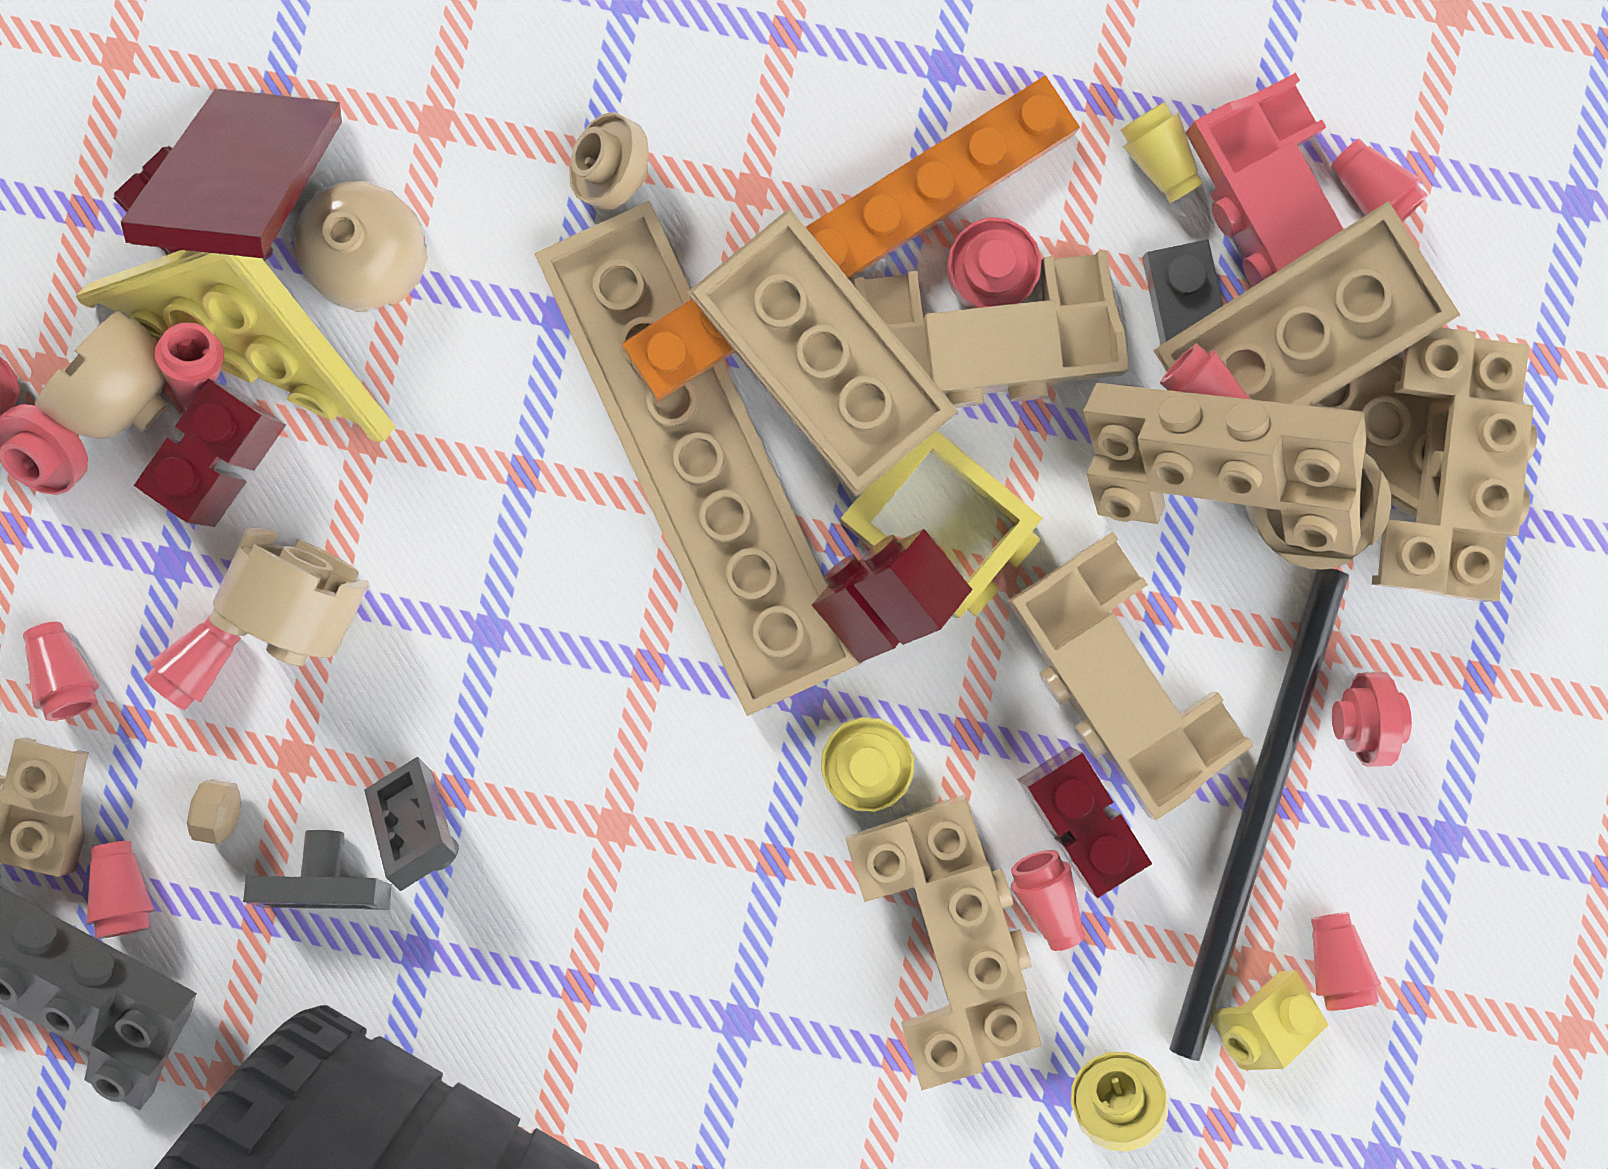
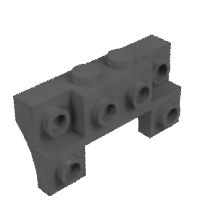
M0 887V1004L88 1051L90 1055L84 1081L90 1083L94 1090L103 1098L113 1102L123 1101L141 1110L155 1092L165 1062L191 1016L197 993Z

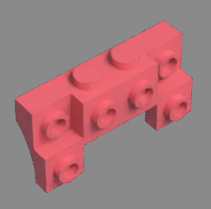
M1296 72L1254 94L1222 105L1195 120L1185 132L1216 187L1210 194L1214 202L1212 204V214L1215 222L1225 236L1234 237L1245 257L1242 262L1243 270L1252 287L1344 229L1298 148L1299 145L1316 137L1327 127L1322 119L1316 122L1296 86L1300 81Z

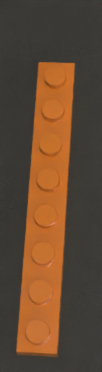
M1044 75L815 220L806 228L846 277L851 279L1073 137L1080 129V126L1048 77ZM692 300L684 303L621 343L622 350L657 402L735 353Z

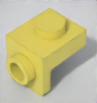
M1297 970L1278 972L1241 1007L1219 1008L1214 1013L1212 1020L1213 1025L1222 1038L1225 1051L1242 1070L1285 1069L1329 1025Z

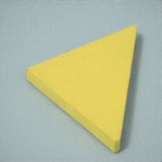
M180 250L90 282L75 296L80 304L90 309H93L99 303L116 312L120 311L122 313L124 311L128 316L143 325L157 340L174 325L180 323L202 325L211 331L223 346L224 360L221 370L249 383H254L257 378H260L290 392L287 397L288 401L330 421H334L338 415L358 424L366 433V437L375 442L385 441L396 427L261 258Z

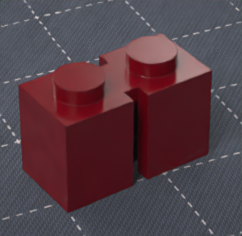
M208 378L175 425L177 429L185 434L181 441L166 438L133 486L186 523L216 527L247 482L238 474L215 469L216 465L222 459L228 464L255 471L286 427V424L236 389Z
M922 529L901 540H898L895 535H890L873 546L860 560L854 554L842 559L824 576L828 586L812 603V607L856 660L861 663L895 649L900 642L902 645H905L941 630L973 589L927 531Z
M1069 746L1017 779L1046 827L1056 835L1054 837L1056 843L1083 886L1097 899L1153 864L1122 814L1109 806L1114 801L1083 752ZM1068 831L1071 833L1073 838L1067 834Z

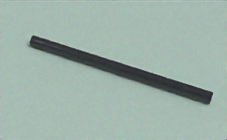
M1336 569L1316 570L1169 1046L1171 1052L1190 1060L1200 1061L1349 579V574Z

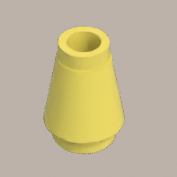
M1165 101L1120 129L1127 141L1122 147L1161 193L1165 194L1169 203L1183 197L1203 183L1198 174V168L1179 112L1172 114Z

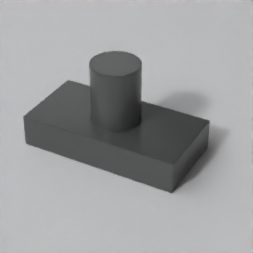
M418 756L364 789L385 877L400 892L431 872L448 867L455 860L459 851V844L450 834L432 770Z
M306 830L301 876H246L243 902L262 908L390 910L392 884L378 878L340 877L344 832Z

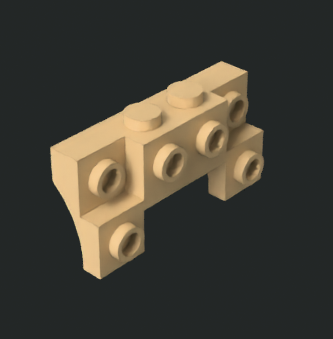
M1107 250L1097 251L1094 255L1057 259H1054L1053 256L1043 257L1041 260V274L1045 301L927 313L924 318L917 271H909L907 275L864 279V276L854 277L853 284L955 408L981 405L984 403L983 394L1008 391L1010 401L1040 399L1048 396L1047 387H1054L1058 383L1117 377L1129 371L1125 330L1115 303Z
M1441 327L1404 350L1401 380L1395 382L1394 392L1430 397L1440 401L1431 403L1429 407L1416 523L1388 520L1382 536L1378 575H1372L1371 585L1480 602L1500 601L1507 537L1519 536L1520 525L1524 523L1529 512L1530 496L1528 490L1524 488L1527 462L1532 458L1537 445V429L1532 424L1534 405L1523 404L1529 344L1476 338L1475 331Z
M1096 382L1083 413L1095 453L1086 475L1099 516L1110 517L1122 522L1139 521L1158 524L1166 507L1163 493L1281 510L1286 544L1302 546L1317 552L1328 550L1348 554L1355 553L1361 535L1360 488L1366 446L1364 412Z
M1110 532L1057 566V569L1007 602L1040 651L1038 655L1047 667L1039 672L1044 685L1059 705L1069 701L1082 722L1074 726V729L1086 749L1095 759L1104 754L1106 759L1114 764L1146 815L1156 821L1190 799L1209 778L1254 745L1249 738L1244 737L1222 703L1224 699L1219 692L1212 691L1179 713L1114 613H1108L1148 586L1144 577L1138 575L1117 543L1119 539L1115 533Z
M28 737L15 739L6 777L0 775L1 864L56 877L76 871L85 837L81 815V796L89 752L82 750L70 751L37 743L36 739Z
M964 795L926 806L888 823L845 836L864 903L910 888L914 889L949 1005L901 1022L921 1091L984 1072L982 1064L1041 1047L1042 1042L1028 1000L1027 987L1021 971L1032 967L1029 952L1021 930L1009 931L1003 908L1013 906L1011 893L1002 868L991 871L986 861L968 799Z

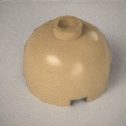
M366 181L338 182L317 192L302 209L294 230L295 257L308 283L333 304L355 312L370 311L368 309H377L386 304L392 306L403 301L420 283L428 261L427 245L424 243V232L420 226L421 223L417 214L393 191Z
M120 311L115 312L102 322L74 350L78 355L65 371L58 368L38 395L34 405L57 423L77 435L94 439L115 437L132 425L141 432L145 431L168 405L159 396L167 380L155 359V348L158 341L143 325L128 316L124 311L122 313Z

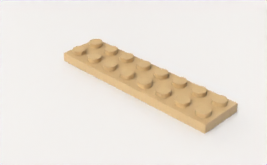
M650 200L534 253L746 716L862 664L863 662L859 663L812 607V603L827 588L826 581L724 360L657 402L622 350L621 343L691 300L688 295L690 290L688 282Z

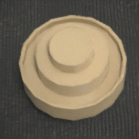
M616 112L602 114L589 123L577 139L571 155L569 178L570 186L576 198L600 210L615 209L625 203L644 184L648 174L649 146L648 137L642 126Z

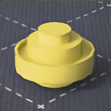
M858 717L843 722L829 735L822 750L821 773L827 789L839 803L855 811L875 812L892 806L906 793L914 777L915 758L909 741L895 725L876 717Z
M1107 1052L1093 1057L1079 1069L1071 1087V1106L1080 1130L1094 1144L1110 1151L1129 1152L1148 1145L1161 1133L1168 1117V1096L1159 1072L1146 1059L1130 1052Z

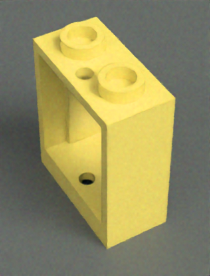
M937 430L865 489L840 518L839 522L870 548L888 537L871 522L931 452L1015 522L967 580V583L973 590L952 615L953 618H961L968 610L974 616H977L999 590L1000 587L992 579L1008 561L1014 567H1017L1037 545L1040 538L1032 531L1043 518Z

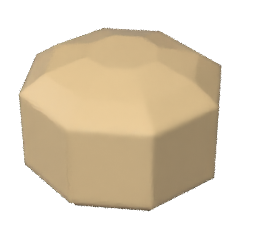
M210 779L199 784L191 799L186 822L191 840L217 845L225 842L232 835L239 821L242 806L240 791L236 783Z

